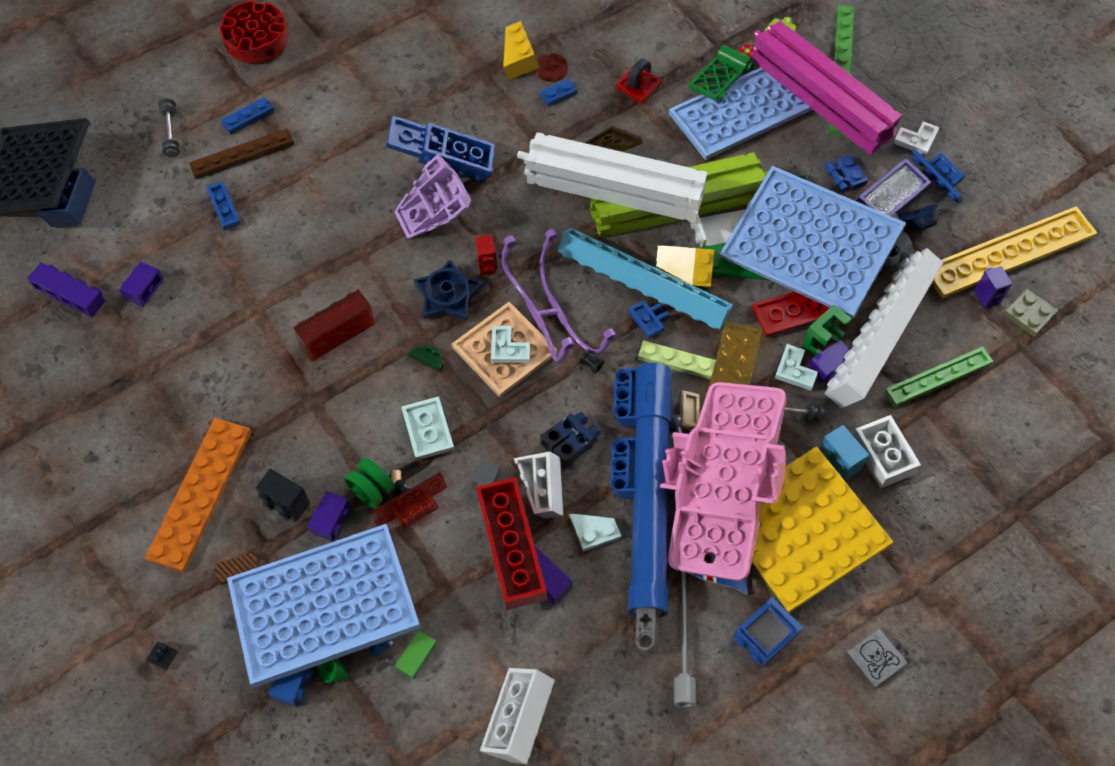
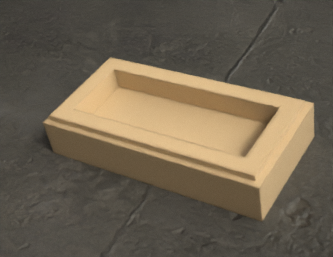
M684 390L679 393L680 428L689 430L696 428L700 417L699 394Z

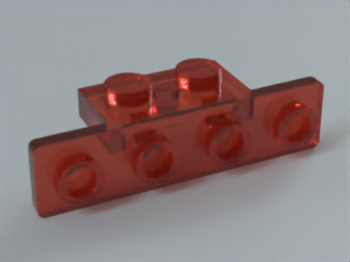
M438 472L373 510L370 514L376 526L387 524L396 518L403 529L437 510L439 507L432 497L447 488L443 475Z

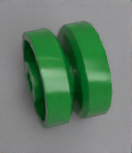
M364 457L356 465L357 471L351 470L343 480L361 501L375 509L383 501L382 495H389L394 490L395 484L383 469L370 459Z

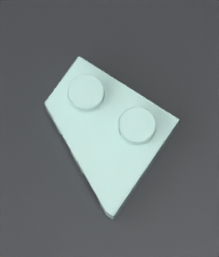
M579 514L569 515L583 552L621 539V534L614 518Z

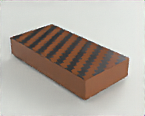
M255 551L214 564L219 585L228 583L227 578L258 568L259 564Z

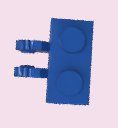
M643 300L628 308V313L648 339L663 332L665 327L662 322L671 316L668 311L658 316L655 315L664 308L661 303L649 307Z

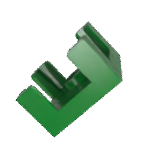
M833 305L809 326L802 346L814 356L823 352L815 345L818 341L825 346L831 338L838 342L845 336V332L834 324L836 318L845 325L849 324L852 318L836 305Z

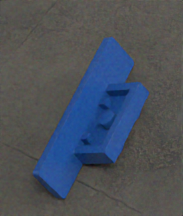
M914 149L912 151L913 161L918 166L922 165L925 168L924 172L930 178L933 176L937 180L935 181L941 189L945 188L948 191L947 195L952 201L957 200L961 203L963 201L962 196L954 187L965 176L941 152L928 163Z

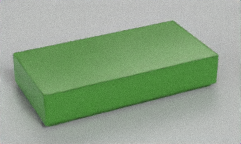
M418 631L395 665V668L414 679L437 644V641Z

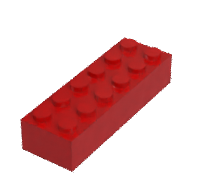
M516 477L477 486V496L505 609L510 610L547 600V591Z

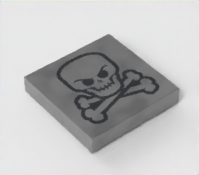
M880 629L846 653L873 689L907 665L906 660Z

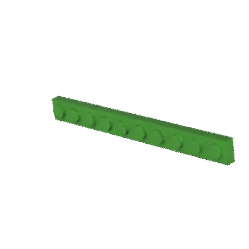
M838 5L833 62L850 74L854 7ZM829 123L828 134L846 136Z

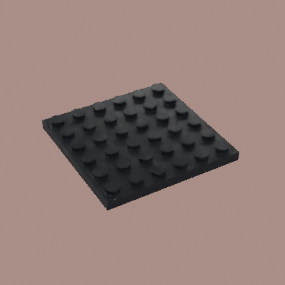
M87 118L1 128L0 213L58 207L90 125Z

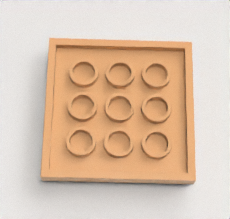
M510 302L506 303L451 344L452 348L500 398L552 359L546 338ZM492 326H511V342L530 343V363H491ZM554 347V350H555L556 355H557V354H558V350Z

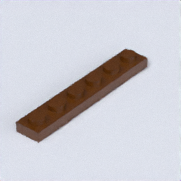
M288 128L191 161L189 165L195 179L287 148L294 145Z

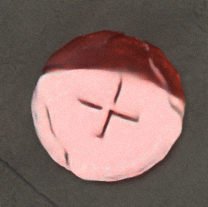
M550 53V55L546 56L545 54L537 59L539 68L536 69V74L543 81L557 82L566 77L568 64L563 56Z

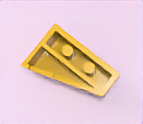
M521 21L505 28L503 67L508 80L539 68Z

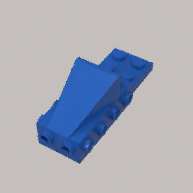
M394 115L392 116L386 148L418 157V162L424 165L439 154L458 174L459 178H469L476 182L484 183L488 177H491L493 172L492 163L495 157V144L430 122L427 126Z

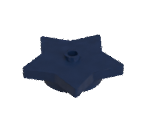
M449 260L441 269L433 272L430 276L414 279V285L425 298L423 318L427 319L442 314H449L463 320H468L469 300L483 288V281L466 277L457 269L452 260Z

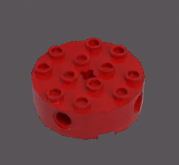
M246 1L235 5L224 14L223 21L219 27L227 53L234 59L245 63H265L279 56L288 44L289 32L282 11L268 2L264 4L257 3L256 1Z

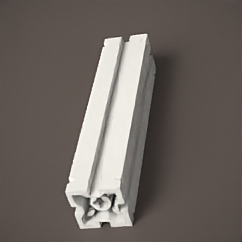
M538 132L535 138L531 139L529 153L518 151L517 158L524 159L526 164L524 174L527 175V183L696 222L704 195L707 178L706 171H697L689 167L551 135L545 136Z

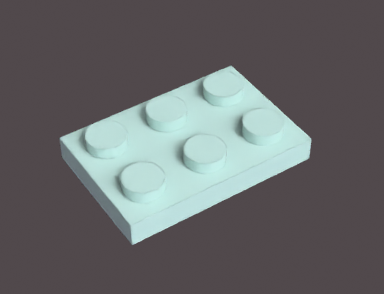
M439 397L401 407L416 461L454 450Z

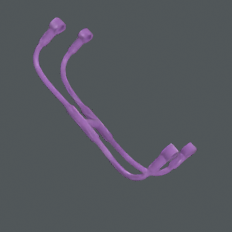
M550 229L545 233L546 240L543 244L540 258L541 280L548 296V301L552 306L551 309L541 311L537 310L533 301L529 299L507 267L506 257L509 256L511 249L517 244L513 236H507L504 239L505 246L502 251V267L510 281L525 299L529 311L540 330L543 331L553 360L557 363L561 362L575 344L570 337L562 340V348L558 354L559 357H557L546 329L547 326L542 319L543 317L557 315L561 324L565 326L572 338L586 351L590 349L593 354H599L607 349L610 342L617 337L613 329L606 330L603 333L604 339L600 344V348H590L574 333L560 305L549 290L545 277L544 262L547 250L550 249L552 242L558 238L556 231Z

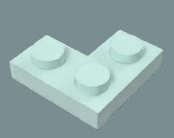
M492 326L491 363H530V343L511 342V326Z
M787 344L775 379L811 391L818 371L800 366L805 350Z

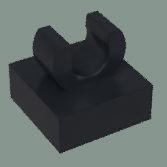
M157 641L146 661L167 671L178 651Z

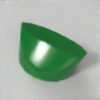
M340 657L315 666L318 676L326 683L348 679L347 671Z

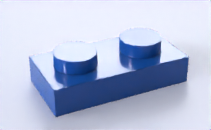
M570 79L540 91V96L548 107L577 94V88Z

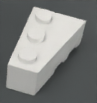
M551 452L514 458L521 473V480L524 481L526 486V493L534 514L543 518L563 516L560 457Z

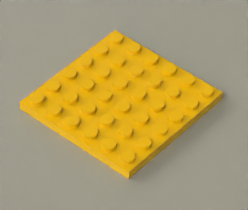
M816 446L785 466L784 482L776 503L762 502L759 515L760 526L752 564L789 614L892 546L893 540Z

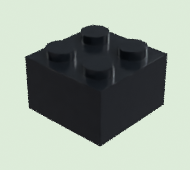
M271 468L255 487L259 494L258 497L263 501L262 505L270 511L276 510L287 521L291 519L297 522L310 504L303 487Z

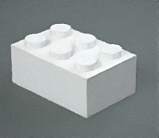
M891 415L856 428L853 437L869 454L865 464L880 489L915 475L921 464Z

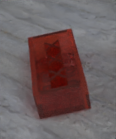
M358 289L347 294L341 300L333 302L324 310L316 312L305 321L299 322L293 329L301 349L309 360L313 362L375 325V320L370 303Z

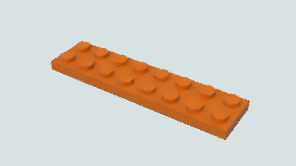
M214 418L145 556L146 561L183 573L185 572L252 432L250 428Z

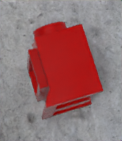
M493 235L475 237L480 276L495 274V270L498 267Z

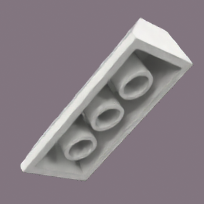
M509 668L480 751L512 763L527 764L555 680L537 669Z

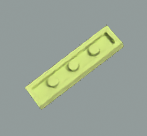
M644 340L638 355V360L664 364L670 367V369L710 380L716 360Z

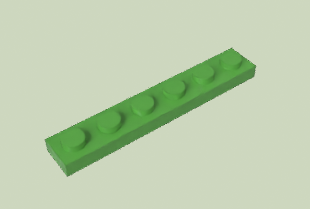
M980 347L885 389L884 393L892 405L897 407L992 365L994 361L984 347Z

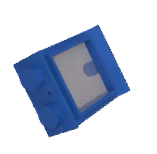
M772 596L757 612L736 629L733 636L741 648L745 647L752 660L764 667L799 635L803 627Z

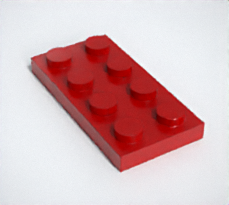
M797 292L756 302L751 307L765 338L812 325L830 309V307Z

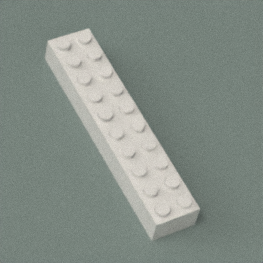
M928 248L921 252L917 251L911 258H905L900 263V269L892 276L893 281L885 288L884 296L877 301L876 304L878 306L869 314L868 318L870 319L860 329L861 334L853 341L852 349L845 354L844 358L846 360L836 369L837 374L828 382V388L824 394L839 407H846L865 398L942 266L943 262Z

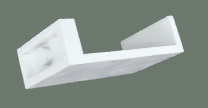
M745 210L699 218V215H697L696 222H690L691 228L695 229L696 243L700 244V247L726 243Z

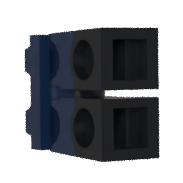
M583 412L576 415L570 413L567 418H564L540 435V444L547 452L560 457V466L564 470L579 455L593 447L594 440L600 434V430L595 425L590 426L588 429L583 426L588 422V418Z

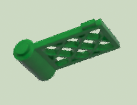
M723 45L719 49L717 56L688 84V88L714 101L722 100L727 94L726 91L743 73L747 74L753 70L755 65L754 59ZM717 63H719V64L723 65L724 67H716V68H715V65H716ZM734 70L737 73L729 74L728 71ZM725 71L726 75L717 76V72ZM709 73H713V74H714V76L705 77L706 74H709ZM719 80H728L727 83L719 84ZM716 81V84L708 85L707 82ZM704 83L705 86H697L696 84ZM718 89L716 94L709 92V90Z

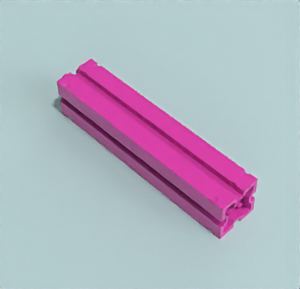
M781 20L771 24L764 32L755 31V47L752 56L754 63L759 64L760 68L859 147L865 149L869 155L874 154L880 149L882 144L885 145L894 138L897 130L896 126L899 125L902 114L895 111L893 107L790 27L785 26Z

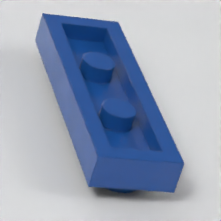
M263 97L221 119V123L231 135L275 111L266 97Z
M224 182L206 187L224 231L241 225Z

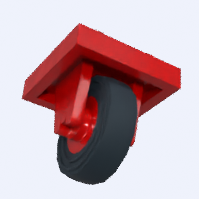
M642 58L615 84V89L643 104L662 84V79L650 73L651 63Z

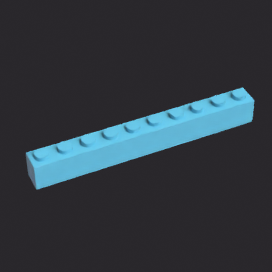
M573 228L563 232L557 251L562 253L564 257L573 258L579 264L593 268L597 273H604L610 276L612 280L626 284L628 288L637 289L645 296L653 297L664 305L674 307L678 312L687 313L693 319L707 323L711 328L721 329L726 323L733 304Z

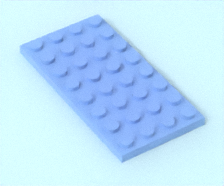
M758 68L739 77L726 91L727 94L722 100L714 101L701 94L669 109V115L702 157L707 160L813 109L762 68ZM718 89L710 90L709 92L716 94Z

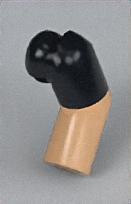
M392 470L391 479L395 484L394 491L400 495H409L412 491L411 485L401 480L400 470Z

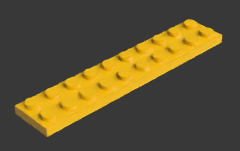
M1076 206L942 259L943 264L933 279L932 285L941 298H945L977 285L984 274L983 272L990 267L1002 266L1007 273L1094 238L1097 232Z

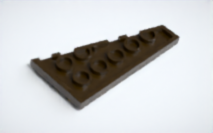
M614 126L607 128L584 142L585 144L620 152L643 144L641 137Z

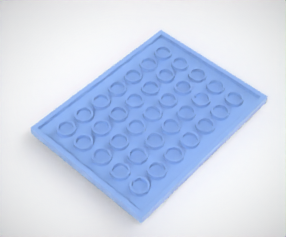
M772 166L720 252V257L831 308L833 305H836L849 317L854 318L906 223Z
M387 524L227 578L249 682L252 688L421 628Z

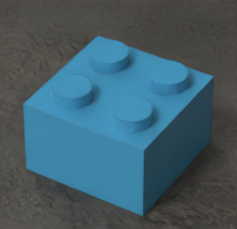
M844 425L826 435L819 448L844 481L859 473L869 456Z

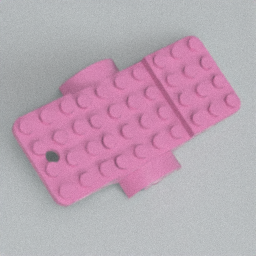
M723 382L714 383L708 389L696 428L690 434L673 432L674 447L665 450L667 457L666 460L662 461L666 482L660 484V488L676 490V513L668 553V563L674 570L734 581H742L748 577L760 526L759 515L762 502L776 503L784 482L786 466L785 446L777 445L787 396L782 389ZM709 553H713L716 556L715 561L711 564L705 562V556Z

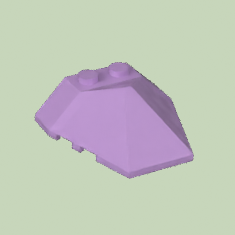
M439 154L422 169L424 171L419 180L414 181L413 189L409 194L406 193L395 210V214L408 239L455 220L468 209L471 202L458 174Z

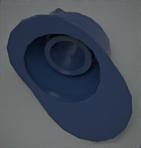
M933 204L918 210L899 214L898 218L901 221L907 220L915 230H926L937 224L935 210L938 208V205Z

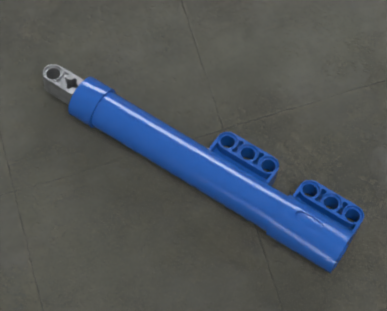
M646 363L637 368L620 369L615 374L613 412L617 423L622 427H636L635 438H620L612 444L610 483L616 497L619 499H634L632 569L628 613L636 617V645L645 656H652L657 652L659 618L668 615V588L666 587L668 489L660 488V484L666 482L662 461L666 460L665 450L669 449L672 370L670 367L660 363ZM620 467H626L624 470H618ZM620 485H625L624 488L617 489ZM646 640H651L652 644L649 647H642Z

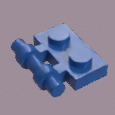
M851 154L836 159L835 165L831 161L825 163L827 173L834 178L835 185L838 188L840 187L842 192L848 189L847 185L851 189H855L868 182V178Z

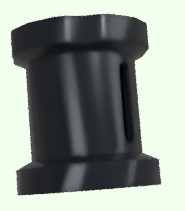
M590 349L585 351L579 360V363L585 364L592 369L591 371L594 374L603 367L605 362L602 358L599 359L592 354Z

